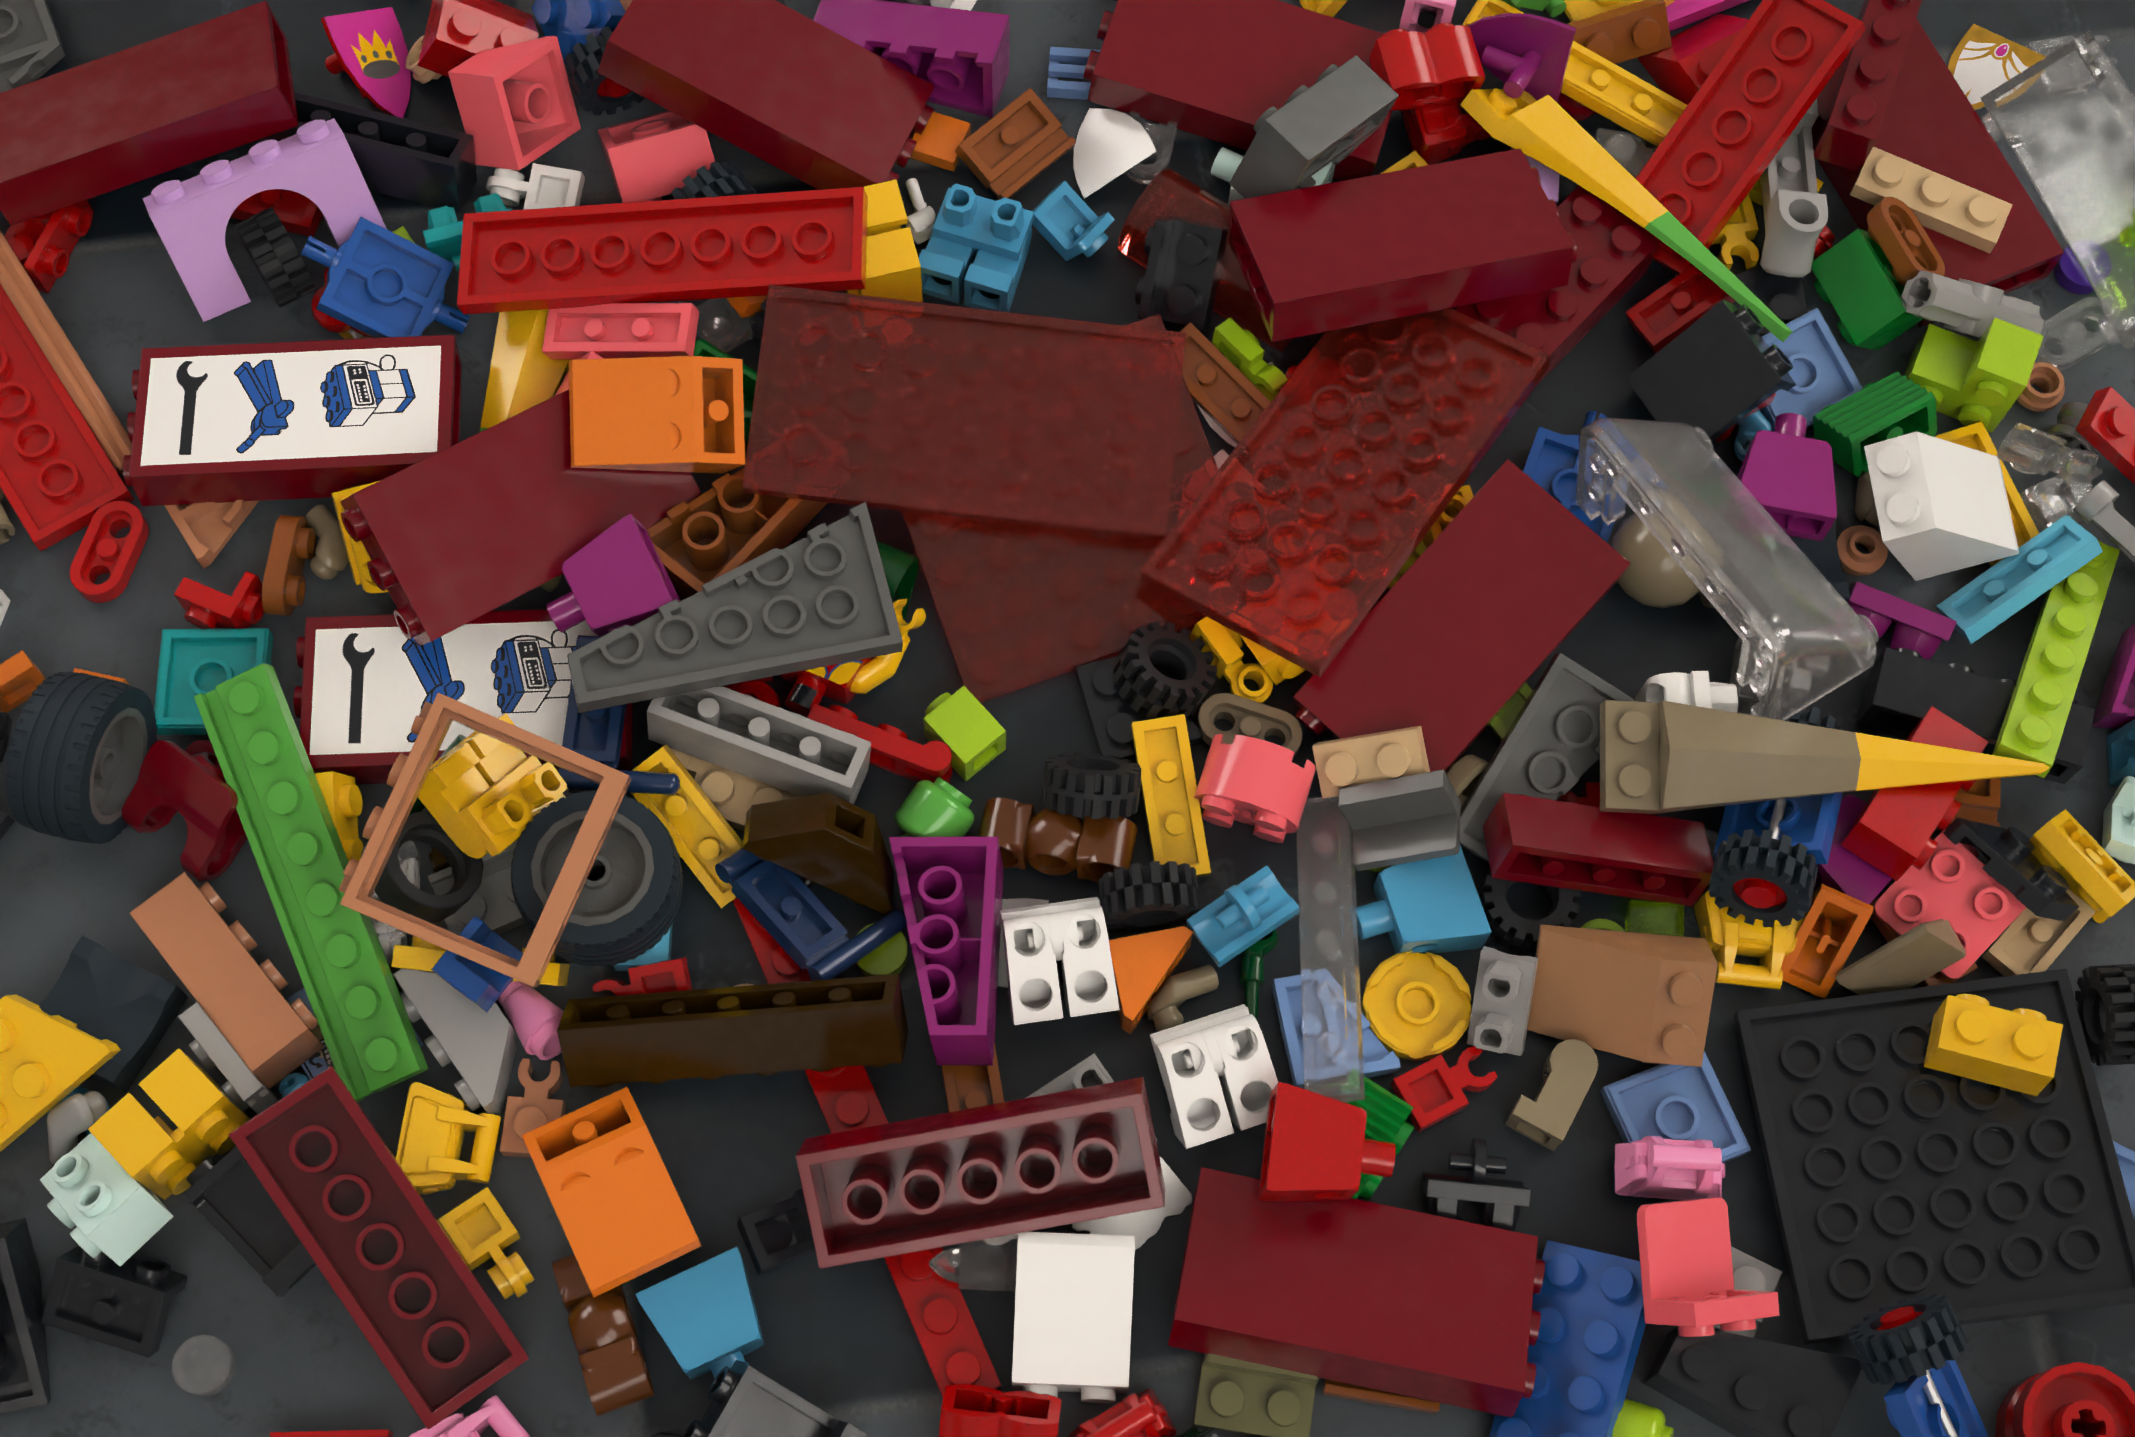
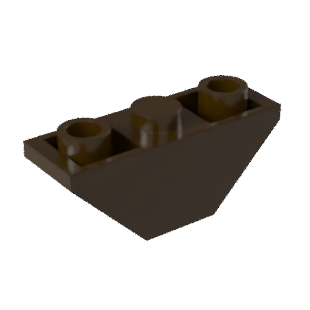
M828 792L755 804L749 808L746 814L742 849L755 854L762 860L771 861L799 874L810 882L818 883L838 892L860 905H866L885 915L892 909L894 870L874 814Z

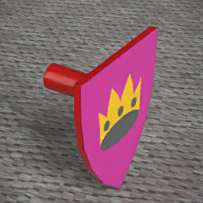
M388 7L321 18L329 42L335 52L325 59L328 71L334 75L346 71L359 89L363 99H369L387 115L403 118L410 100L411 71L406 68L408 50L393 8Z

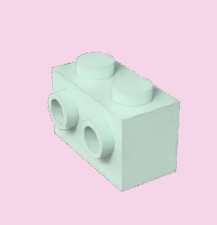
M92 1133L86 1136L69 1153L62 1156L53 1168L40 1179L54 1197L47 1204V1207L68 1228L72 1229L75 1225L77 1226L70 1233L76 1243L91 1257L95 1258L103 1252L119 1266L123 1265L174 1217L155 1193L133 1179Z

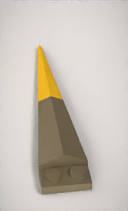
M1605 700L1600 704L1601 812L1658 814L1844 792L2038 775L2050 768L2044 763L1668 701L1655 703Z

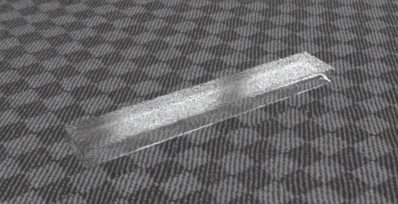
M1339 796L1323 799L1322 797L1307 799L1298 830L1296 831L1298 899L1300 907L1299 931L1304 1089L1342 1102L1365 1100L1356 879L1355 867L1352 864L1353 830L1338 806Z

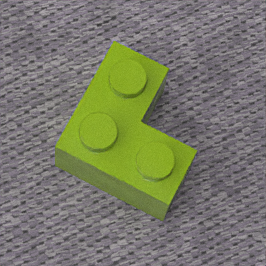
M1994 317L1978 342L1929 324L1913 349L1904 375L1907 380L1912 379L1914 384L1918 383L1921 389L1925 387L1928 393L1932 391L1935 396L1936 412L1955 418L1965 426L1982 421L1986 430L1992 433L2026 388L2044 336Z

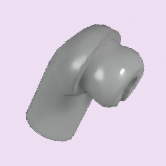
M90 1091L84 1095L77 1093L71 1095L50 1110L47 1116V1133L51 1163L55 1164L62 1156L78 1145V1135L93 1125V1122H96L108 1111L107 1102L101 1093L96 1091Z

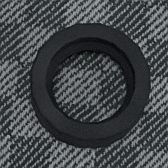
M430 812L413 813L408 816L374 891L380 901L430 923L440 922L455 914L471 899L479 888L484 868L482 858L475 859L463 853L453 843ZM416 840L432 845L445 856L452 868L454 877L453 887L448 893L433 895L421 891L409 882L401 870L398 858V850L403 843Z

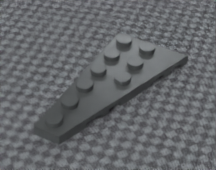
M866 501L850 509L848 516L828 526L823 523L807 531V537L783 549L774 548L702 585V591L680 602L674 599L659 607V613L632 627L624 625L567 654L578 712L582 713L902 652L903 640Z

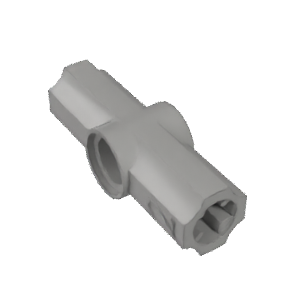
M1920 270L1917 276L1907 280L1902 294V298L1906 303L1907 313L1933 322L1944 323L1943 328L1978 338L1982 337L1994 317L2038 334L2041 333L2044 320L2039 313L2040 306L2016 297L2005 296L2004 290L1959 278V281Z

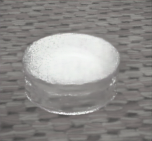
M199 1335L185 1341L176 1351L172 1362V1373L176 1383L183 1390L203 1397L222 1391L232 1380L236 1368V1360L232 1349L225 1342L209 1335Z

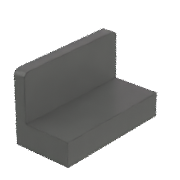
M1444 769L1339 788L1338 806L1353 830L1352 864L1357 871L1451 856L1459 853L1460 799Z

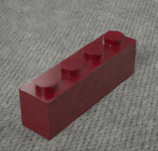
M1864 0L1858 19L1864 23L1866 30L1844 59L1814 148V158L1858 173L1860 172L1877 141L1922 0Z
M1503 793L1483 825L1491 876L1497 879L1693 906L1709 885L1714 866L1704 823L1674 817L1643 813L1601 812L1600 807L1530 797L1523 794Z

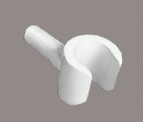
M910 178L906 181V187L915 213L907 216L908 224L905 225L906 228L910 227L914 242L920 244L931 238L936 215L933 208L927 206L924 202L917 179Z

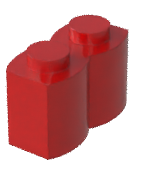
M1440 23L1424 33L1406 31L1405 29L1390 30L1376 40L1369 56L1372 70L1399 95L1391 110L1412 109L1428 103L1450 104L1461 102L1472 89H1480L1486 78L1469 26Z
M948 1385L945 1387L941 1406L939 1437H1058L1062 1399L1032 1391L1003 1393L981 1385Z

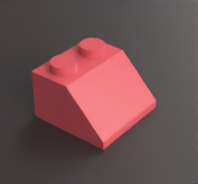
M546 36L481 51L448 71L465 133L473 135L476 165L519 171L581 129L557 36Z
M669 110L597 130L622 203L662 200V196L671 194L676 187L682 189L685 186L682 180L688 175L693 179L697 176V169L704 166L709 170L711 163L715 162L707 131Z

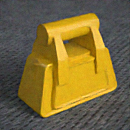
M1709 890L1705 892L1694 903V911L1701 938L1706 939L1718 963L1715 982L1780 990L1783 981V971L1781 969L1783 959L1785 958L1784 956L1789 955L1795 949L1797 937L1795 938L1803 918L1799 921L1792 918L1791 925L1783 927L1778 920L1774 921L1773 927H1763V920L1755 919L1754 925L1744 923V915L1739 914L1735 919L1727 915L1729 906L1719 909L1715 904L1716 897H1711ZM1736 955L1760 958V966L1734 963Z
M414 1082L409 1087L395 1158L419 1194L425 1195L450 1190L454 1187L456 1180L488 1184L501 1117L487 1113H480L479 1115L471 1113L468 1109L469 1106L465 1104L464 1100H460L450 1093H444L420 1082ZM465 1132H475L470 1163L460 1161Z

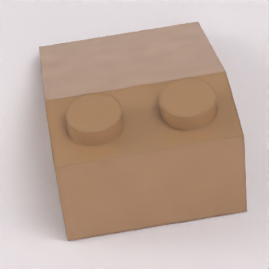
M1540 925L1535 956L1539 959L1528 1031L1561 1040L1577 1039L1585 1042L1591 1048L1642 1062L1702 1067L1718 963L1705 938Z

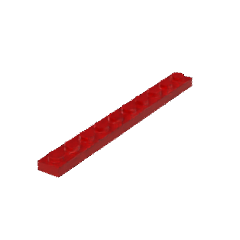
M738 898L733 899L767 984L812 981L806 968L802 970ZM864 1065L835 1067L822 1072L811 1069L804 1070L831 1134L888 1124ZM942 1247L883 1257L942 1398L944 1397L945 1387L954 1384H973L996 1390L1001 1389V1383Z

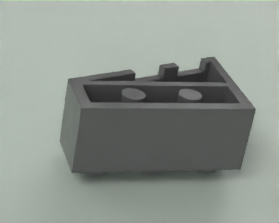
M1357 55L1340 67L1336 64L1330 65L1319 76L1312 87L1300 86L1288 98L1283 107L1278 110L1275 106H1272L1259 117L1253 127L1257 134L1229 184L1245 199L1314 186L1316 181L1311 176L1330 162L1337 166L1381 126L1399 95Z

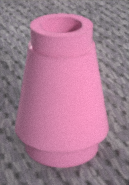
M512 981L500 995L498 1002L503 1007L526 1053L536 1055L540 1060H549L556 1057L562 1052L557 1028L564 1011L532 986L523 982Z

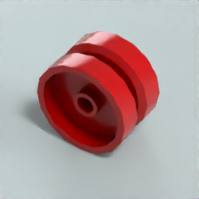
M2082 1362L2056 1366L2025 1378L2007 1392L1997 1411L1995 1437H2135V1392L2125 1380L2102 1366Z

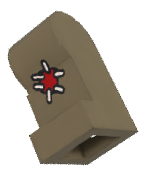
M1569 1039L1557 1044L1544 1061L1542 1067L1544 1081L1534 1101L1521 1095L1514 1104L1504 1125L1554 1152L1563 1142L1597 1074L1599 1065L1594 1050L1585 1042L1577 1039Z

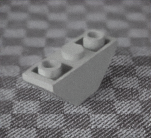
M404 968L394 973L393 976L403 989L400 992V996L410 1021L415 1023L422 1018L433 1034L426 1038L424 1042L442 1067L452 1062L463 1078L456 1082L454 1086L472 1112L482 1106L488 1114L501 1115L519 1038L497 1004L494 1003L488 1012L484 1011L436 973Z

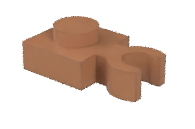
M523 1058L520 1062L518 1078L525 1088L524 1097L507 1096L500 1152L503 1156L531 1158L522 1135L565 1115L567 1105L564 1100L551 1099L552 1094L562 1085L564 1078L563 1068L559 1061L551 1062L548 1078L540 1082L532 1080L533 1063L531 1060Z

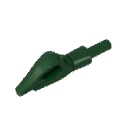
M1277 929L1269 933L1268 939L1259 940L1244 950L1240 984L1245 985V1006L1248 1007L1249 1014H1253L1255 1019L1258 1018L1259 986L1264 985L1263 955L1277 945L1279 939Z

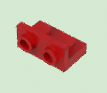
M87 200L12 226L10 225L4 235L38 291L49 294L57 278H61L65 274L69 265L70 255L79 238L85 236L89 231L94 211Z

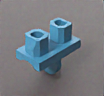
M1266 865L1240 884H1234L1226 889L1224 895L1188 918L1187 926L1193 931L1195 937L1217 966L1221 967L1300 913V907L1282 888L1273 872Z

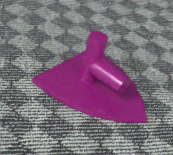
M1504 13L1484 17L1467 25L1471 29L1481 64L1505 83L1503 89L1509 97L1518 98L1525 90L1536 100L1549 95L1558 103L1576 32L1575 27L1553 19L1522 13Z

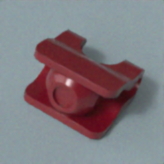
M170 740L156 741L146 754L140 767L138 780L123 805V820L138 833H151L168 825L179 811L185 819L188 836L180 856L181 865L185 871L199 882L215 879L227 871L248 839L236 809L238 803L237 794L227 785L211 742L207 740L193 741L184 751Z

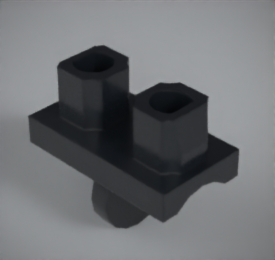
M1472 1139L1469 1154L1449 1153L1448 1169L1468 1171V1176L1424 1171L1421 1174L1420 1188L1427 1196L1428 1214L1462 1221L1464 1200L1483 1202L1481 1225L1515 1231L1520 1206L1529 1207L1531 1190L1524 1188L1522 1181L1485 1178L1486 1173L1505 1175L1507 1165L1506 1158L1487 1156L1485 1139Z

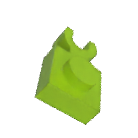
M1230 317L1218 325L1214 331L1212 344L1273 404L1282 398L1283 393L1279 388L1286 384L1288 379L1280 369L1274 365H1268L1263 360L1265 350L1261 348L1257 338L1250 331L1243 330Z

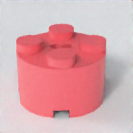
M1217 734L1213 736L1194 798L1199 799L1200 806L1204 808L1202 813L1203 820L1226 828H1231L1234 820L1254 826L1253 834L1270 842L1283 843L1286 833H1294L1298 830L1316 772V766L1307 759L1304 768L1292 762L1295 752L1265 740L1235 734L1232 744H1223V734Z

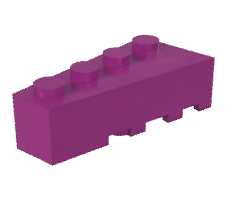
M821 0L813 21L934 85L935 87L928 102L993 118L1009 74L1010 15L880 0Z
M889 837L937 1065H993L1001 933L1000 910H1002L1004 866L998 837Z

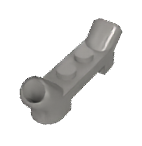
M1817 98L1761 175L1766 235L1760 265L1765 272L1770 274L1803 278L1810 273L1817 238L1828 221L1826 194H1818L1811 129L1818 117Z

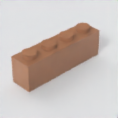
M183 872L129 914L251 1072L270 1089L324 1047L312 1032L318 1026L317 1019L300 998L292 1004L289 1003L281 992L289 983L269 959H266L261 964L256 961L250 951L256 948L258 944L238 919L231 925H228L220 913L228 906L208 881L198 887Z

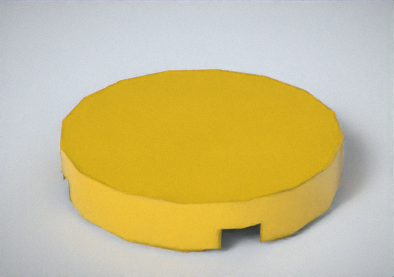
M1412 951L1401 952L1381 962L1367 980L1361 1002L1362 1013L1370 1022L1369 1028L1389 1053L1393 1051L1397 1057L1411 1061L1433 1059L1453 1049L1466 1032L1471 1017L1470 989L1458 968L1441 956L1428 952L1426 954L1411 953Z

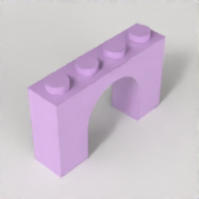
M334 118L328 121H310L299 127L296 132L297 134L281 141H262L250 148L249 154L230 162L228 160L212 162L203 167L199 175L183 182L179 180L164 182L155 187L151 195L142 198L148 214L203 322L251 302L227 253L225 245L226 227L232 213L250 196L272 189L291 190L306 196L319 207L338 248L351 237L360 217L386 229L345 135Z

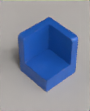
M476 916L470 920L459 934L520 961L522 958V952L493 932ZM448 950L432 968L444 981L486 1012L489 1011L514 979Z

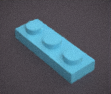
M2066 514L2019 547V554L2003 558L1936 607L1942 616L1957 621L1954 630L1972 644L2101 554L2103 551L2097 538Z

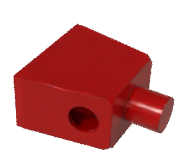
M1278 1082L1269 1095L1258 1200L1269 1202L1351 1199L1359 1190L1361 1173L1391 1177L1396 1155L1395 1143L1364 1139L1367 1113L1364 1109L1300 1087Z

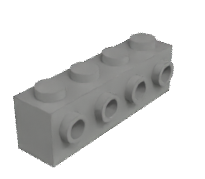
M723 686L652 699L647 709L649 740L662 745H668L675 750L800 797L828 792L854 804L869 770L872 742Z

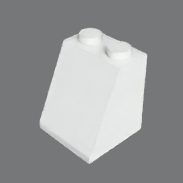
M1917 431L1864 446L1882 541L1915 581L2019 554L2000 460L1997 456Z
M1049 1232L1018 1233L1012 1390L1049 1394L1057 1398L1058 1392H1081L1082 1402L1099 1404L1115 1403L1116 1394L1127 1393L1130 1369L1135 1236Z

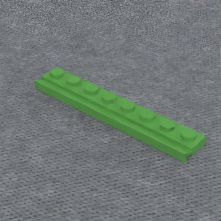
M262 663L216 685V689L206 694L200 693L195 695L194 699L225 781L237 794L238 803L236 809L335 1070L356 1101L359 1102L373 1093L390 1088L429 1070L371 918L340 905L345 893L338 889L345 876L343 872L349 861L273 666Z

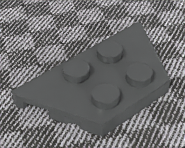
M0 0V93L38 80L66 56L46 0Z

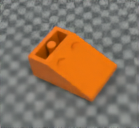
M672 356L573 359L569 361L571 468L723 474L745 465L742 359Z
M628 1087L522 1135L593 1298L701 1247L691 1221Z

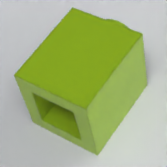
M962 686L953 695L948 692L940 695L925 711L926 716L923 718L924 737L928 741L937 740L948 745L952 754V767L965 782L1006 750V730L965 686Z

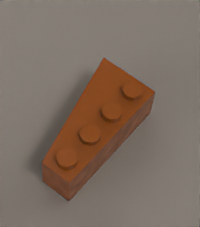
M808 421L753 456V462L731 476L729 473H726L712 482L710 490L688 504L683 501L667 511L666 518L646 530L678 596L684 600L702 591V585L774 548L783 549L787 547L851 479L848 451Z

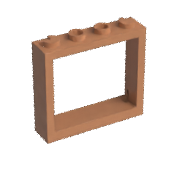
M437 693L433 704L425 701L419 716L416 715L411 733L418 736L409 756L401 753L392 766L387 779V785L393 787V790L385 807L376 806L366 822L362 837L368 839L369 842L360 861L352 858L343 872L345 876L338 890L345 894L340 905L532 987H538L631 783V778L629 775ZM452 721L600 784L520 961L371 898Z

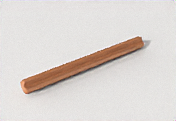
M0 231L1 286L118 473L123 475V458L125 455H131L132 449L129 435Z

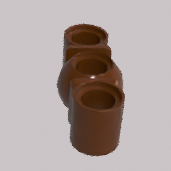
M992 798L985 804L977 837H998L1004 868L1017 867L1021 870H1026L1027 863L1029 862L1033 868L1042 873L1059 876L1066 875L1077 868L1078 879L1087 878L1099 883V878H1103V874L1107 872L1114 873V869L1119 867L1130 868L1138 829L1132 821L1122 816H1118L1116 819H1109L1107 817L1091 819L1090 816H1085L1083 821L1081 817H1075L1073 814L1057 813V810H1049L1047 808L1035 814L1034 804H1023L1009 798Z
M574 1253L552 1261L563 1305L569 1313L568 1323L579 1354L587 1391L597 1416L599 1417L655 1396L643 1352L637 1342L638 1336L626 1301V1295L623 1291V1285L621 1284L593 1298Z

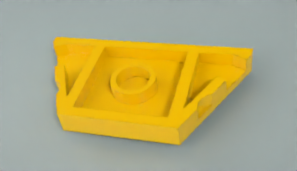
M17 994L3 996L0 999V1152L121 1050L118 1045L108 1039L99 1040L77 1029L76 1023L59 1015L51 1016L43 1012L39 1005Z

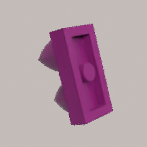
M1853 582L1848 586L1850 599L1845 608L1843 622L1847 642L1854 651L1865 648L1884 635L1892 622L1896 626L1891 640V649H1911L1918 652L1922 658L1930 660L1940 643L1949 641L1957 623L1955 620L1860 582Z

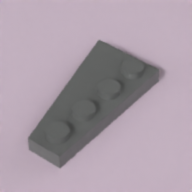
M1556 653L1460 810V846L1489 863L1483 825L1502 794H1523L1550 800H1557L1561 795H1565L1580 780L1579 778L1600 758V704L1605 700L1638 701L1564 654Z

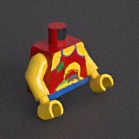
M907 599L893 602L903 640L902 652L780 675L784 680L794 684L785 701V706L794 713L807 717L813 703L819 705L823 696L842 704H848L856 694H866L893 677L910 642V637L907 635L909 630L917 629L925 622L926 613L924 609H917L913 614L911 622L906 623L902 618L901 612L906 605Z

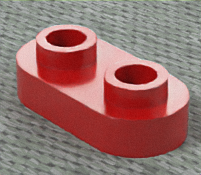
M112 501L101 506L93 515L71 564L69 574L74 587L88 601L95 603L109 602L120 596L128 585L149 535V526L146 519L132 503ZM130 528L129 533L125 537L115 538L119 530ZM110 574L107 581L102 584H95L96 579L100 575Z

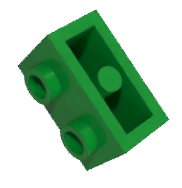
M1857 228L1813 261L1812 271L1817 277V280L1814 281V287L1827 304L1833 305L1841 319L1837 322L1838 329L1852 346L1878 351L1923 319L1906 312V303L1902 298L1905 287L1895 278L1893 266L1881 246L1871 238L1868 231Z

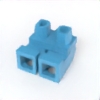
M954 184L951 188L948 187L933 225L931 238L926 249H922L918 257L921 265L922 293L959 304L964 291V306L1007 318L1029 252L1034 212L1022 209L1021 202L1005 197L994 201L977 196L973 192V188L960 184ZM932 276L952 281V284H939L935 282ZM979 290L1000 295V298H987Z

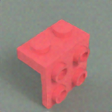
M1942 831L1933 839L1938 842V845L1925 865L1920 870L1911 865L1901 878L1895 881L1874 903L1873 911L1898 936L1903 935L1921 923L1939 919L1948 920L1966 951L1964 958L1940 971L1946 978L1953 980L1961 977L2020 915L2026 906L2006 887L1998 883L1982 869L1985 864L1978 859L1979 853L1972 845L1963 843L1955 845Z
M1709 1197L1644 1204L1638 1208L1637 1228L1645 1324L1678 1326L1679 1336L1702 1337L1715 1335L1714 1325L1720 1324V1330L1725 1331L1756 1329L1755 1319L1780 1316L1778 1292L1734 1289L1728 1206L1723 1198Z

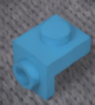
M1063 181L1033 210L1034 221L1032 225L1064 260L1068 261L1081 253L1087 258L1093 255L1108 240L1109 237L1104 231L1115 219L1109 212L1098 217L1069 184Z

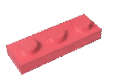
M610 303L586 307L549 309L542 352L550 359H579L590 351L604 359L693 356L700 311L692 303Z

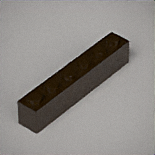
M899 974L569 999L557 1028L570 1087L591 1085L597 1088L609 1087L616 1083L646 1081L658 1084L670 1079L697 1077L713 1080L725 1075L752 1073L767 1076L780 1071L806 1069L822 1072L835 1067L860 1065L883 1067L890 1063L903 1062L909 1031Z

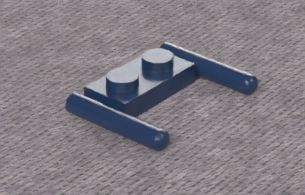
M578 635L576 650L602 636ZM571 679L562 746L617 770L619 768L627 704L579 713ZM559 768L558 773L566 782L567 789L598 790L600 784ZM618 770L629 775L631 778V783L626 791L629 793L674 795L680 788V779L674 773Z
M742 848L715 865L718 877L723 882L732 885V893L802 970L805 968L808 970L812 981L835 978L907 927L905 913L900 910H893L850 940L846 936L848 931L794 872L771 861L762 860L755 854Z

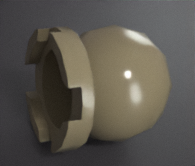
M1705 504L1698 519L1686 509L1656 505L1642 508L1625 519L1612 541V548L1631 563L1626 573L1618 581L1624 592L1643 605L1658 608L1685 604L1697 593L1700 595L1703 606L1707 608H1729L1734 596L1732 592L1725 593L1727 577H1738L1739 569L1737 524H1726L1725 516L1731 514V505Z

